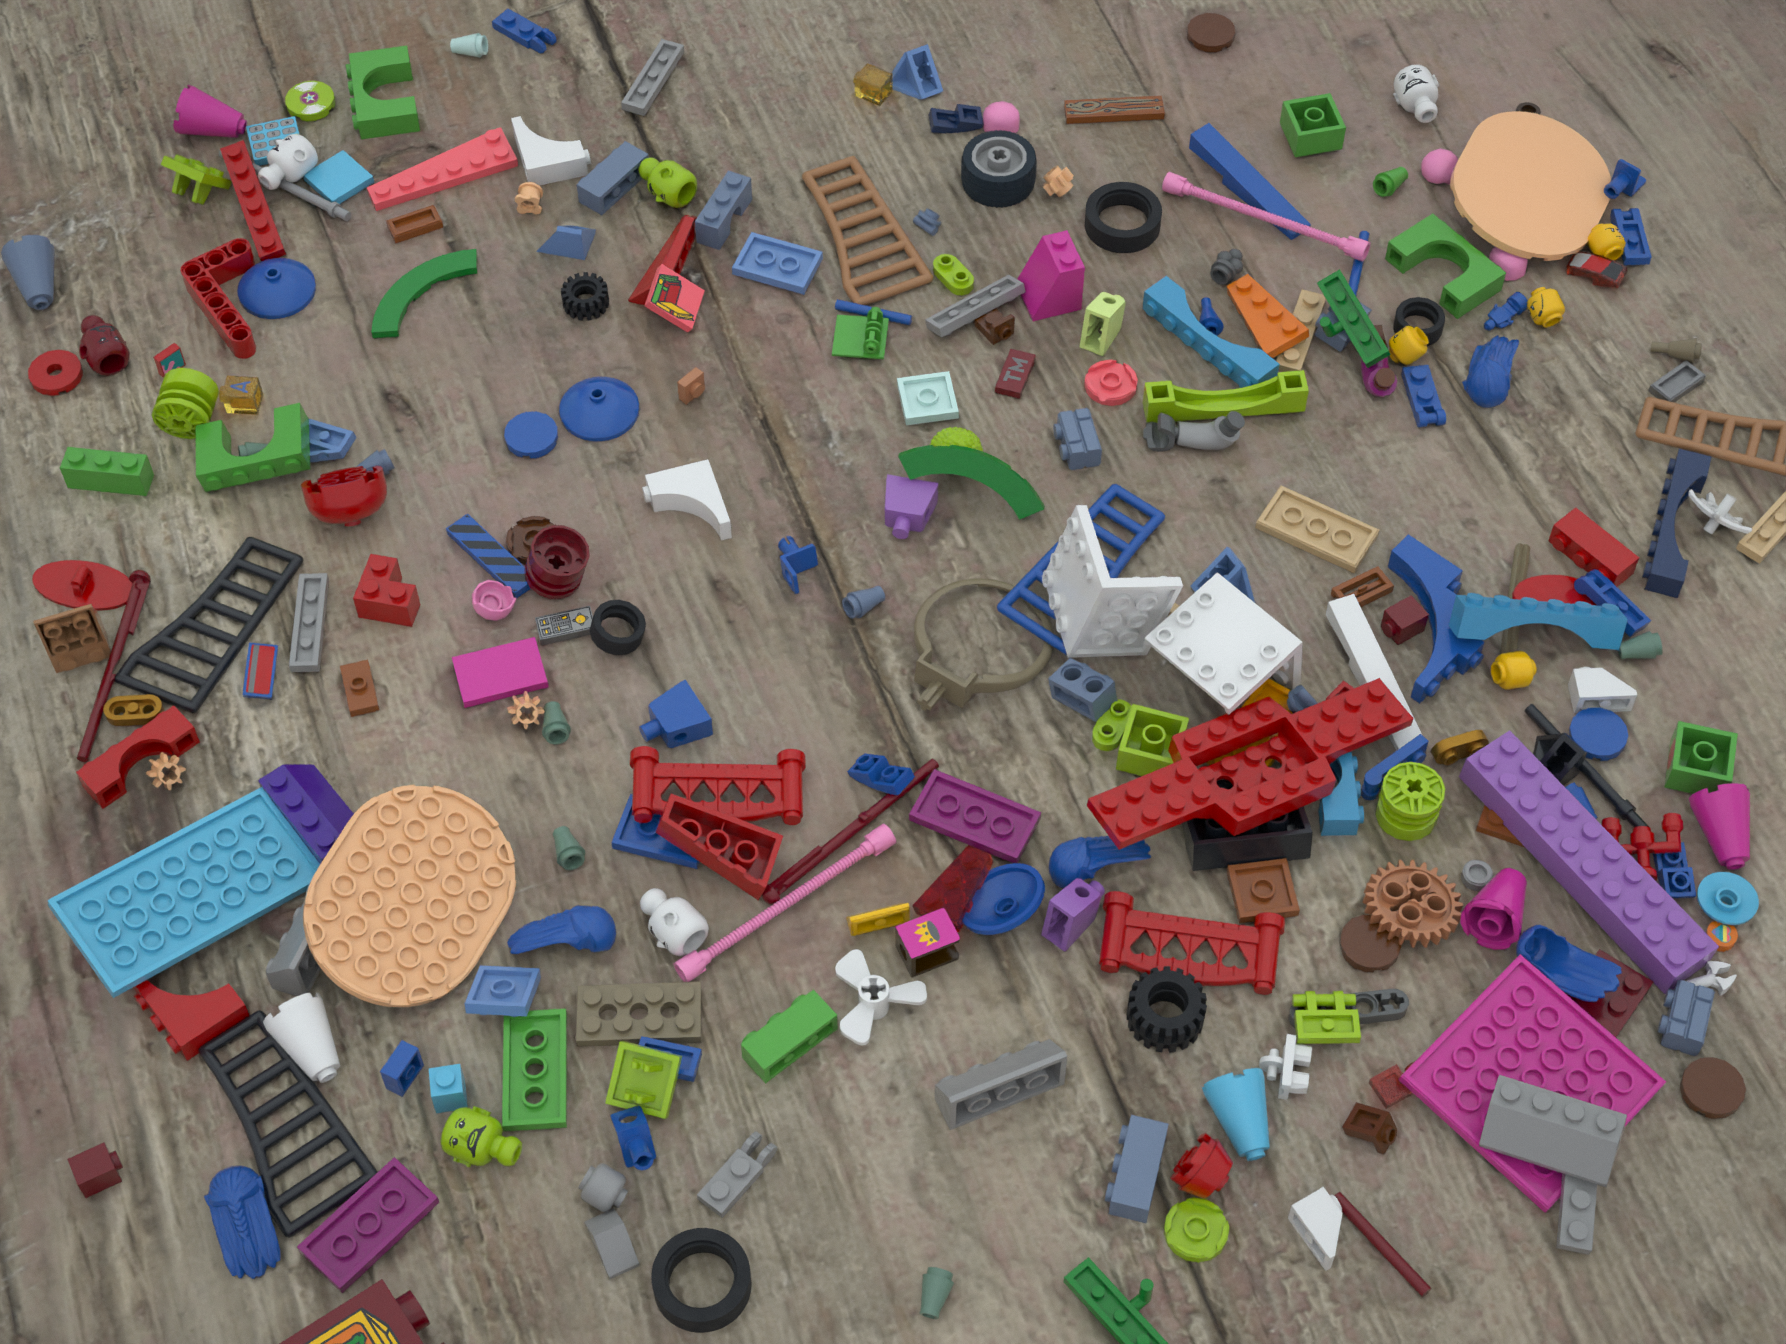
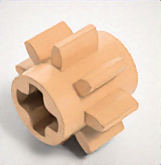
M1057 165L1044 175L1043 178L1046 183L1043 184V188L1049 196L1056 193L1058 197H1061L1073 187L1071 180L1074 175L1067 167L1061 170Z
M527 691L520 698L513 695L514 707H507L508 713L516 714L511 720L512 723L515 725L520 721L524 729H527L528 724L533 722L538 725V714L545 712L542 707H536L540 702V698L538 696L533 699L529 698ZM523 706L530 708L531 713H522L520 709Z
M161 752L160 758L156 761L150 759L152 767L151 770L146 772V775L155 777L152 785L158 788L164 783L165 788L171 790V784L176 782L182 783L180 775L186 768L176 765L180 758L173 755L168 760L167 755ZM164 767L170 770L168 775L161 772Z

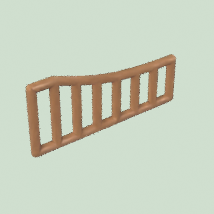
M855 156L823 165L802 174L803 181L814 196L831 230L837 248L843 289L852 303L867 306L933 281L932 273ZM851 167L855 174L820 187L815 181L817 178ZM860 183L865 189L864 192L830 204L825 195ZM872 200L876 208L837 221L834 215L835 212ZM881 216L887 223L844 239L842 234L844 229ZM892 233L898 240L897 242L848 259L847 249ZM902 250L909 257L908 259L851 279L850 269ZM914 267L920 274V276L861 297L855 289Z
M1647 397L1645 399L1635 432L1638 438L1786 476V465L1784 464L1786 455V421L1730 415L1654 397ZM1654 409L1670 413L1664 433L1648 429ZM1680 415L1697 419L1691 440L1675 436ZM1707 421L1724 424L1718 447L1702 443ZM1735 426L1752 428L1745 454L1729 450ZM1763 430L1779 431L1773 461L1756 457Z

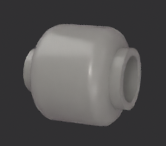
M603 1163L597 1165L596 1168L591 1165L578 1187L582 1190L581 1199L601 1212L609 1211L613 1205L619 1208L628 1193L623 1188L626 1183L625 1176Z

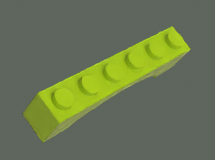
M1304 370L1278 372L1277 376L1258 384L1217 391L1186 389L1173 385L1172 381L1145 382L1143 408L1146 423H1158V415L1160 413L1171 416L1176 422L1226 417L1231 411H1236L1242 416L1305 412L1309 389Z

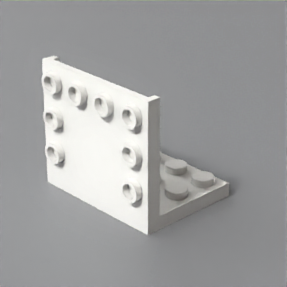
M1087 505L1075 506L1071 517L1067 520V526L1063 534L1059 537L1056 550L1051 554L1049 565L1042 575L1043 586L1047 587L1049 594V606L1051 610H1054L1056 617V629L1061 633L1068 658L1147 655L1151 646L1148 647L1145 644L1144 638L1167 618L1183 587L1180 577L1110 578Z
M1218 572L1144 638V642L1148 647L1154 648L1224 707L1227 714L1234 711L1272 675L1280 685H1286L1291 690L1301 684L1302 641Z

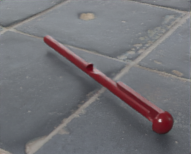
M135 570L129 576V580L133 584L77 755V760L81 762H88L104 713L103 708L115 682L116 674L113 673L121 659L128 634L134 635L151 583L150 575L144 570Z
M933 758L913 773L915 778L899 795L887 794L867 811L861 812L856 820L822 847L818 845L772 883L767 884L765 891L761 895L762 899L770 905L779 901V896L922 782L934 769H938V762Z

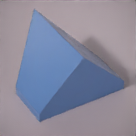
M928 44L905 52L883 86L920 100L943 92Z
M574 225L557 226V231L536 252L585 260L596 229Z
M1226 547L1190 586L1196 592L1218 572L1255 603L1246 567L1230 547Z

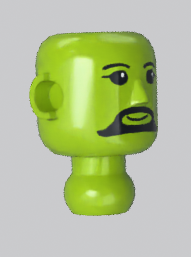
M649 157L644 159L639 166V174L641 178L647 181L648 191L656 197V202H664L673 208H682L694 198L698 184L695 175L675 161L664 160L659 162L655 158Z
M473 1106V1109L461 1107L454 1110L447 1119L441 1134V1147L443 1151L449 1156L454 1157L453 1161L462 1163L467 1167H471V1164L474 1166H484L493 1158H496L503 1166H513L521 1154L522 1142L514 1136H502L503 1129L501 1123L490 1116L491 1112Z

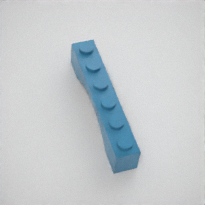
M1165 276L1144 291L1142 309L1146 314L1155 318L1166 330L1174 333L1185 345L1193 348L1204 360L1212 363L1223 375L1236 382L1240 388L1258 384L1277 376L1280 364L1261 349L1233 344L1208 331L1191 312L1186 300L1185 290L1169 277Z
M1468 593L1467 596L1456 595L1449 627L1457 638L1485 640L1500 631L1514 626L1545 623L1573 631L1582 637L1592 648L1619 650L1628 619L1619 610V607L1609 603L1596 606L1583 601L1570 604L1556 599L1544 602L1530 597H1523L1521 600L1510 599L1503 595H1495L1492 598L1483 597L1476 593Z

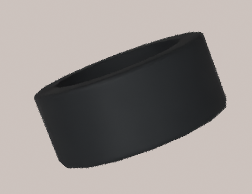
M1415 297L1401 302L1396 309L1393 330L1395 334L1405 326H1411L1404 320L1405 318L1414 315L1423 316L1434 324L1430 328L1421 329L1428 338L1429 343L1427 346L1437 342L1442 336L1445 323L1443 309L1436 302L1428 298Z
M609 600L600 604L595 610L589 631L592 641L605 653L627 655L635 651L641 644L646 622L642 612L632 603L623 600ZM614 617L623 619L630 623L634 633L629 637L622 638L612 636L604 630L601 625L602 621Z

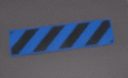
M468 513L446 528L447 535L496 581L512 588L514 598L516 597L517 599L531 589L525 579V567Z

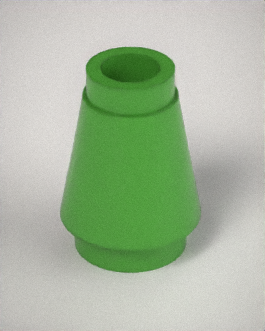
M1398 167L1377 174L1373 181L1374 191L1382 197L1391 196L1408 179L1407 170L1404 167Z

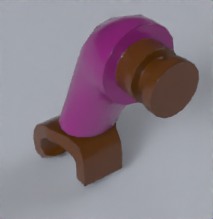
M1374 325L1383 342L1385 343L1386 347L1388 348V345L1385 341L1382 325ZM1388 357L1369 368L1366 367L1361 359V373L1365 389L1376 397H1385L1393 393L1397 387V378L1389 368Z

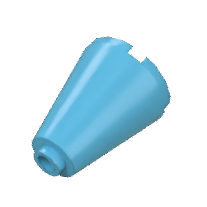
M1260 1068L1243 1070L1244 1075H1233V1072L1206 1082L1204 1087H1202L1205 1098L1238 1156L1246 1157L1247 1161L1265 1157L1264 1151L1270 1148L1265 1078Z

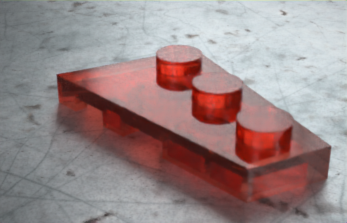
M968 845L912 905L915 913L923 916L944 908L956 931L960 933L963 927L962 919L965 913L970 912L973 906L972 898L976 890L981 889L993 864L991 855Z

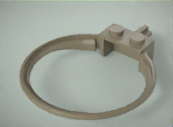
M965 579L943 586L924 601L917 612L914 622V641L917 652L920 655L916 662L914 681L926 688L917 699V703L921 705L922 710L926 711L928 709L931 711L941 697L963 708L974 693H997L1018 688L1033 680L1045 668L1054 648L1045 641L1037 660L1027 669L1013 674H982V679L978 678V673L973 672L967 680H964L932 662L933 648L927 638L924 623L930 607L939 597L950 590L968 585L991 587L1010 592L1015 586L992 579ZM1026 602L1034 610L1038 618L1042 620L1044 628L1054 634L1048 615Z

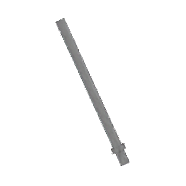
M219 151V157L223 158L221 151ZM253 163L256 174L258 176V173L262 169V167ZM284 179L281 180L280 188L327 211L328 215L333 218L339 217L345 221L350 220L351 212L343 209L341 204L330 202Z

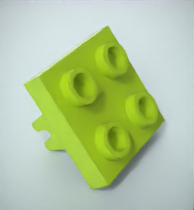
M175 154L174 158L164 156L161 162L162 166L176 172L172 193L183 196L191 180L196 181L192 202L203 205L212 186L229 190L232 183L230 179L223 177V171L213 167L208 168L204 166L203 162L193 158L188 159Z
M620 1041L605 1104L625 1109L641 1106L644 1114L663 1119L668 1118L682 1056Z

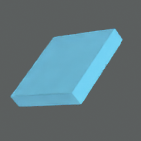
M344 150L312 168L303 176L304 181L324 199L339 204L374 183L373 176Z

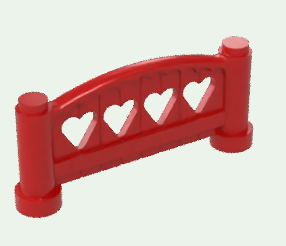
M640 746L632 749L630 752V767L633 769L632 815L634 820L639 823H648L654 815H662L667 802L663 801L661 796L672 783H675L686 799L692 801L691 796L699 786L705 784L715 797V800L713 802L702 800L695 803L746 822L781 816L785 824L797 825L803 817L802 772L806 768V756L798 749L780 751L777 754V765L659 763V752L655 748ZM734 784L745 800L741 803L733 800L726 803L720 798L729 786ZM760 785H764L775 800L772 803H765L764 801L754 803L750 800V797Z
M1111 891L1104 895L1103 910L1106 911L1099 958L1102 971L1117 973L1121 966H1126L1140 973L1146 972L1150 975L1152 968L1157 967L1159 971H1163L1164 966H1171V971H1176L1177 968L1184 970L1183 975L1187 976L1190 973L1195 977L1194 983L1200 982L1202 986H1233L1248 983L1252 984L1254 992L1261 995H1269L1272 993V989L1275 988L1280 936L1284 934L1285 918L1271 912L1259 913L1255 916L1253 927L1133 910L1134 898L1130 894ZM1144 933H1147L1156 950L1153 956H1147L1143 952L1141 954H1134L1130 950L1131 946ZM1174 937H1177L1187 956L1184 960H1177L1175 957L1167 959L1161 955V951ZM1207 941L1217 962L1212 965L1207 964L1205 961L1196 963L1192 960L1191 956ZM1235 945L1238 946L1248 964L1244 969H1239L1235 965L1226 967L1222 964V959Z

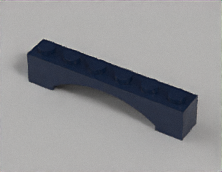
M1679 449L1676 458H1670L1666 474L1670 475V479L1665 478L1661 494L1666 495L1665 499H1660L1656 515L1661 516V519H1656L1652 535L1656 536V541L1651 540L1647 556L1652 558L1651 562L1646 561L1642 578L1647 579L1644 590L1678 598L1685 581L1689 560L1683 559L1677 546L1675 516L1679 507L1689 498V490L1692 489L1694 493L1701 494L1708 476L1711 456Z

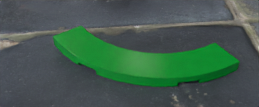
M477 249L461 250L438 256L420 264L403 275L386 292L377 307L372 322V338L399 337L400 326L407 312V307L413 300L415 301L428 291L432 284L464 275L477 274Z
M927 445L906 450L898 455L910 480L930 474H954L974 479L1001 495L1012 507L1019 520L1045 508L1039 495L1025 478L1023 479L1007 463L983 451L958 445Z

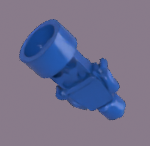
M1515 292L1502 307H1498V304H1495L1494 308L1488 313L1489 319L1484 323V329L1491 331L1495 327L1502 329L1512 325L1514 320H1511V318L1527 310L1528 300L1520 292Z

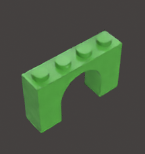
M400 46L349 53L350 64H346L348 79H352V81H348L350 96L354 95V98H350L352 113H356V115H352L354 130H359L361 140L420 131L414 96L390 100H380L369 96L379 86L413 80L408 47Z
M1433 213L1388 242L1385 260L1402 274L1422 261L1431 258L1450 260L1462 269V275L1443 286L1439 302L1456 319H1459L1502 290L1506 272Z
M300 403L274 408L273 438L264 449L250 456L240 457L231 455V435L222 420L196 425V477L205 492L311 469L309 419Z

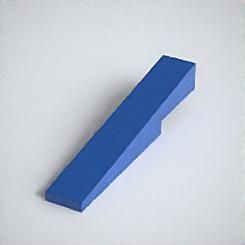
M1210 123L1191 134L1189 149L1223 176L1222 184L1245 203L1271 214L1273 213L1274 215H1279L1309 227L1311 226ZM1274 225L1291 240L1301 235L1292 230Z

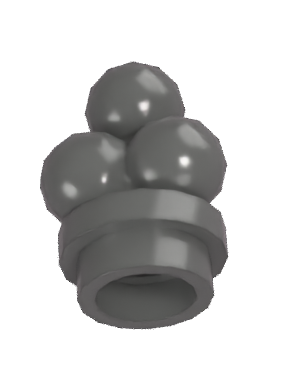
M1231 249L1229 252L1221 251L1218 253L1217 260L1211 266L1210 275L1213 281L1220 285H1225L1242 271L1243 263L1241 261L1243 255L1240 250Z

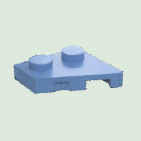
M309 419L310 463L343 459L356 439L354 432Z

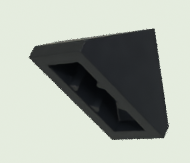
M1566 733L1537 736L1533 755L1563 786L1579 775L1587 754Z

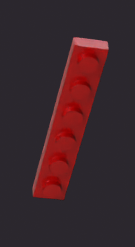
M244 140L220 148L261 262L285 256L284 246Z

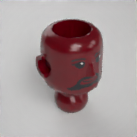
M97 315L85 317L81 323V332L83 333L79 346L81 359H86L91 369L100 375L109 376L122 371L129 362L130 352L126 341H124L118 329L110 323H105Z

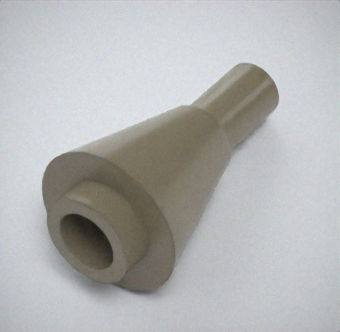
M1697 338L1671 341L1670 343L1652 341L1651 352L1668 353L1670 356L1684 361L1687 360L1694 364L1695 359H1700L1702 344L1697 343Z

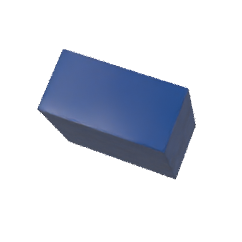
M401 1040L380 1071L387 1090L401 1097L404 1096L424 1067L419 1048Z

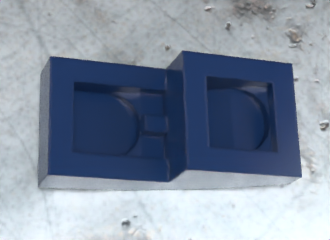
M957 104L955 111L931 108L928 114L931 133L968 132L980 129L984 125L981 107Z

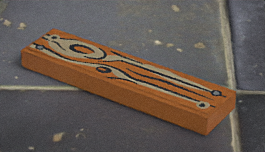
M1162 96L1064 100L1066 124L1164 119L1165 115Z

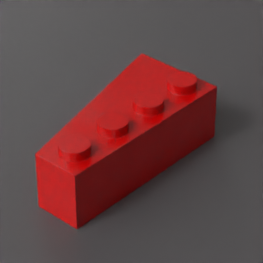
M670 794L656 829L657 834L757 900L760 899L766 889L783 839V835L674 794Z

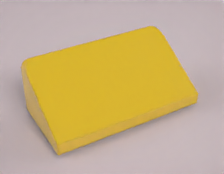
M900 903L847 916L846 920L851 936L910 921L909 903Z

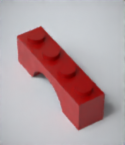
M172 706L168 710L159 713L156 718L143 727L134 730L131 735L118 744L109 747L106 752L93 761L87 762L81 769L76 771V774L83 788L104 809L127 793V774L138 761L148 756L160 755L161 752L170 757L173 755L180 757L200 743L194 726L175 706Z

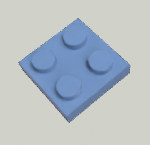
M480 965L464 1003L466 1013L527 1017L541 979L540 968Z

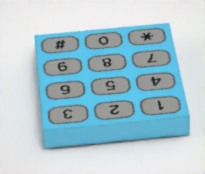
M295 116L246 126L253 159L258 166L268 164L267 154L276 146V140H282L290 134H299Z

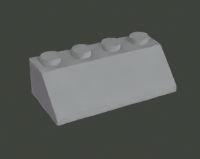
M304 903L302 907L296 909L291 928L288 933L285 932L279 944L280 949L275 958L270 959L266 967V975L272 989L294 996L309 993L321 969L315 961L305 937L303 927Z
M1050 1039L1043 1042L1035 1041L1016 1053H1004L995 1061L986 1065H974L966 1073L958 1076L950 1075L944 1077L938 1084H935V1100L949 1129L952 1130L1064 1085L1067 1054Z
M1499 1075L1489 1104L1479 1146L1607 1187L1624 1132L1627 1115Z

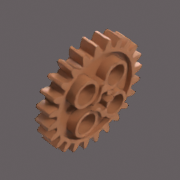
M1402 860L1398 861L1396 867L1388 862L1385 869L1379 867L1376 875L1371 874L1364 890L1363 903L1366 904L1364 912L1365 914H1372L1369 921L1370 924L1379 923L1378 932L1385 930L1389 932L1388 940L1397 936L1399 937V945H1402L1405 940H1409L1411 947L1414 948L1417 941H1420L1424 948H1427L1430 940L1435 945H1438L1441 938L1447 940L1450 933L1455 932L1461 919L1460 912L1463 907V903L1459 902L1461 893L1454 892L1455 883L1446 884L1447 874L1440 877L1436 875L1437 867L1429 871L1425 862H1423L1421 867H1416L1414 860L1410 861L1409 866H1405Z

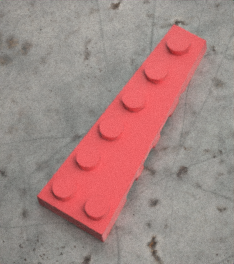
M499 127L488 130L477 138L367 187V191L375 210L379 211L517 167L518 160L502 128Z

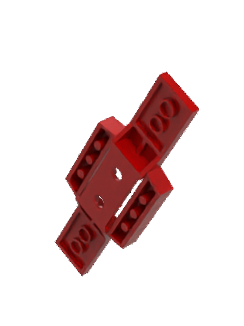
M1380 678L1293 714L1289 713L1268 696L1236 709L1230 714H1224L1173 735L1168 750L1173 764L1088 798L1087 807L1119 850L1193 818L1214 819L1233 836H1236L1331 795L1336 782L1330 767L1333 761L1341 755L1410 727L1414 718ZM1278 733V736L1272 737L1267 742L1257 746H1250L1245 751L1233 756L1224 757L1219 762L1200 767L1199 769L1196 767ZM1275 759L1281 764V767L1279 769L1268 767L1265 761ZM1226 779L1232 783L1233 787L1228 790L1220 788L1217 785V781Z

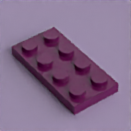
M936 769L933 770L909 813V821L1011 863H1018L1041 819V812Z
M394 1157L297 1246V1249L343 1293L439 1203V1199Z

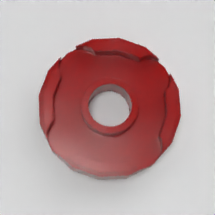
M65 350L47 351L39 355L31 362L28 369V378L33 388L43 395H60L59 392L64 390L67 393L73 390L83 377L80 360L75 354ZM54 371H61L58 375H50Z

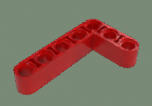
M243 238L231 240L185 262L181 266L180 271L188 293L231 352L237 358L247 359L252 357L257 349L251 328L219 286L244 274L255 265L250 243Z

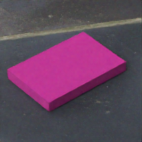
M535 637L452 657L464 708L513 695L524 694L525 691L528 693L549 687Z

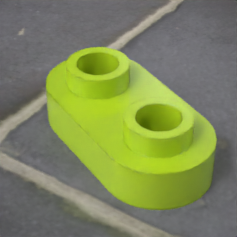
M941 254L934 259L933 273L951 293L963 296L973 290L974 277L972 273L955 256Z
M1117 699L1118 701L1113 702L1111 707L1095 724L1092 732V742L1099 750L1112 751L1120 745L1132 707L1125 700ZM1104 731H1108V732H1110L1111 734H1108V735H1107V734H1104L1103 732H1104Z

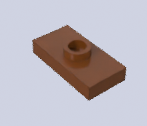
M368 659L341 665L340 669L351 717L379 711Z

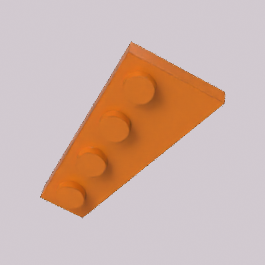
M1249 274L1227 285V293L1238 313L1242 315L1247 329L1254 336L1255 343L1271 358L1278 356L1310 337L1309 329Z

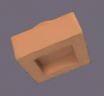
M697 367L677 382L679 400L686 405L694 398H698L705 390L704 372Z

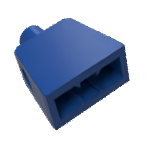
M686 680L681 681L650 702L648 708L651 721L639 726L640 733L646 742L661 736L668 748L678 747L713 735L712 719Z

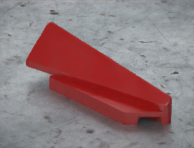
M685 215L682 217L629 297V302L645 305L656 270L661 264L679 275L681 274L696 238V216Z

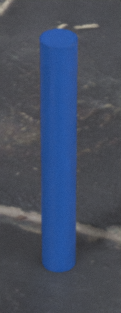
M838 299L835 303V310L867 316L868 311L872 308L871 306ZM881 309L883 318H889L891 322L911 325L912 315Z

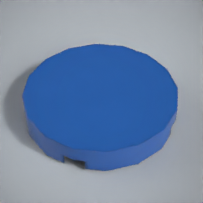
M537 411L524 412L516 415L508 422L504 432L505 443L509 451L518 457L529 456L530 458H539L547 455L555 448L558 439V428L555 421L547 414Z
M1587 708L1579 711L1572 718L1569 727V736L1587 752L1585 758L1592 760L1593 757L1601 759L1600 761H1608L1618 757L1624 750L1629 736L1627 726L1621 717L1603 708Z

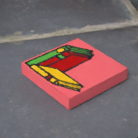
M661 264L656 270L645 307L688 333L693 329L705 290Z

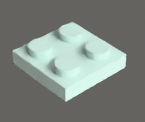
M949 371L897 378V388L906 425L959 418L958 406Z

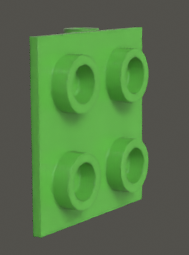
M872 307L868 311L867 317L837 315L832 356L884 359L889 318H883V313L879 307Z

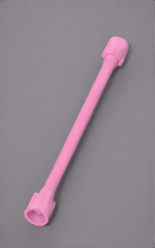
M1168 172L1164 178L1162 191L1180 197L1192 195L1219 206L1236 210V212L1239 211V213L1337 246L1345 252L1344 255L1362 262L1368 255L1371 244L1369 241L1352 236L1340 238L1333 234L1325 233L1324 231L1280 217L1279 215L1277 216L1276 214L1274 215L1273 213L1271 214L1270 212L1206 191L1205 189L1194 187L1193 184L1187 181V178L1172 172Z
M881 824L864 836L865 841L860 844L859 848H856V850H853V852H850V854H847V856H844V858H841V860H838V862H835V864H832V866L811 878L810 881L808 880L807 883L805 882L804 885H801V887H798V889H795V891H792L771 905L770 908L768 907L767 910L765 909L754 918H751V920H748V922H745V924H742V927L739 926L732 933H729V935L708 947L707 950L702 949L698 953L696 950H693L673 963L679 977L684 982L692 981L706 971V965L711 962L712 958L730 948L731 945L733 946L734 943L755 931L756 928L758 929L763 924H766V922H769V920H772V918H775V916H778V914L799 902L800 899H803V897H806V895H809V893H812V891H815V889H818V887H821L854 865L855 862L860 861L864 856H870L871 854L877 856L896 844V838L887 825Z

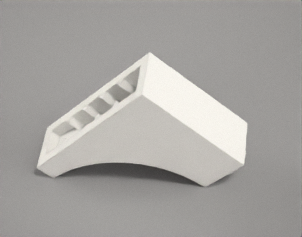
M521 116L511 118L514 138L528 182H534L540 186L588 175L587 165L591 164L588 149L583 150L580 140L568 142L549 140L532 132L524 124Z
M708 459L645 475L646 486L642 487L643 496L646 503L651 502L654 512L676 510L691 513L707 521L716 530L721 541L732 538L730 519Z

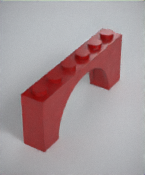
M148 980L133 987L137 992L133 997L143 1011L146 1009L151 1011L153 1015L149 1018L159 1033L165 1030L169 1036L165 1040L175 1055L181 1052L187 1061L199 1054L200 1046L249 1016L246 1005L229 983L219 989L199 995L172 994L157 988Z

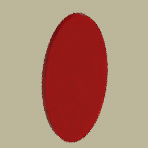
M64 560L48 563L38 568L32 577L36 590L48 600L73 609L92 604L96 611L111 610L126 605L133 584L125 574L112 567L82 560Z
M1564 575L1530 577L1521 581L1512 592V598L1521 600L1523 597H1530L1544 602L1556 599L1570 604L1583 601L1596 605L1586 594H1579L1575 590L1574 582L1578 578Z

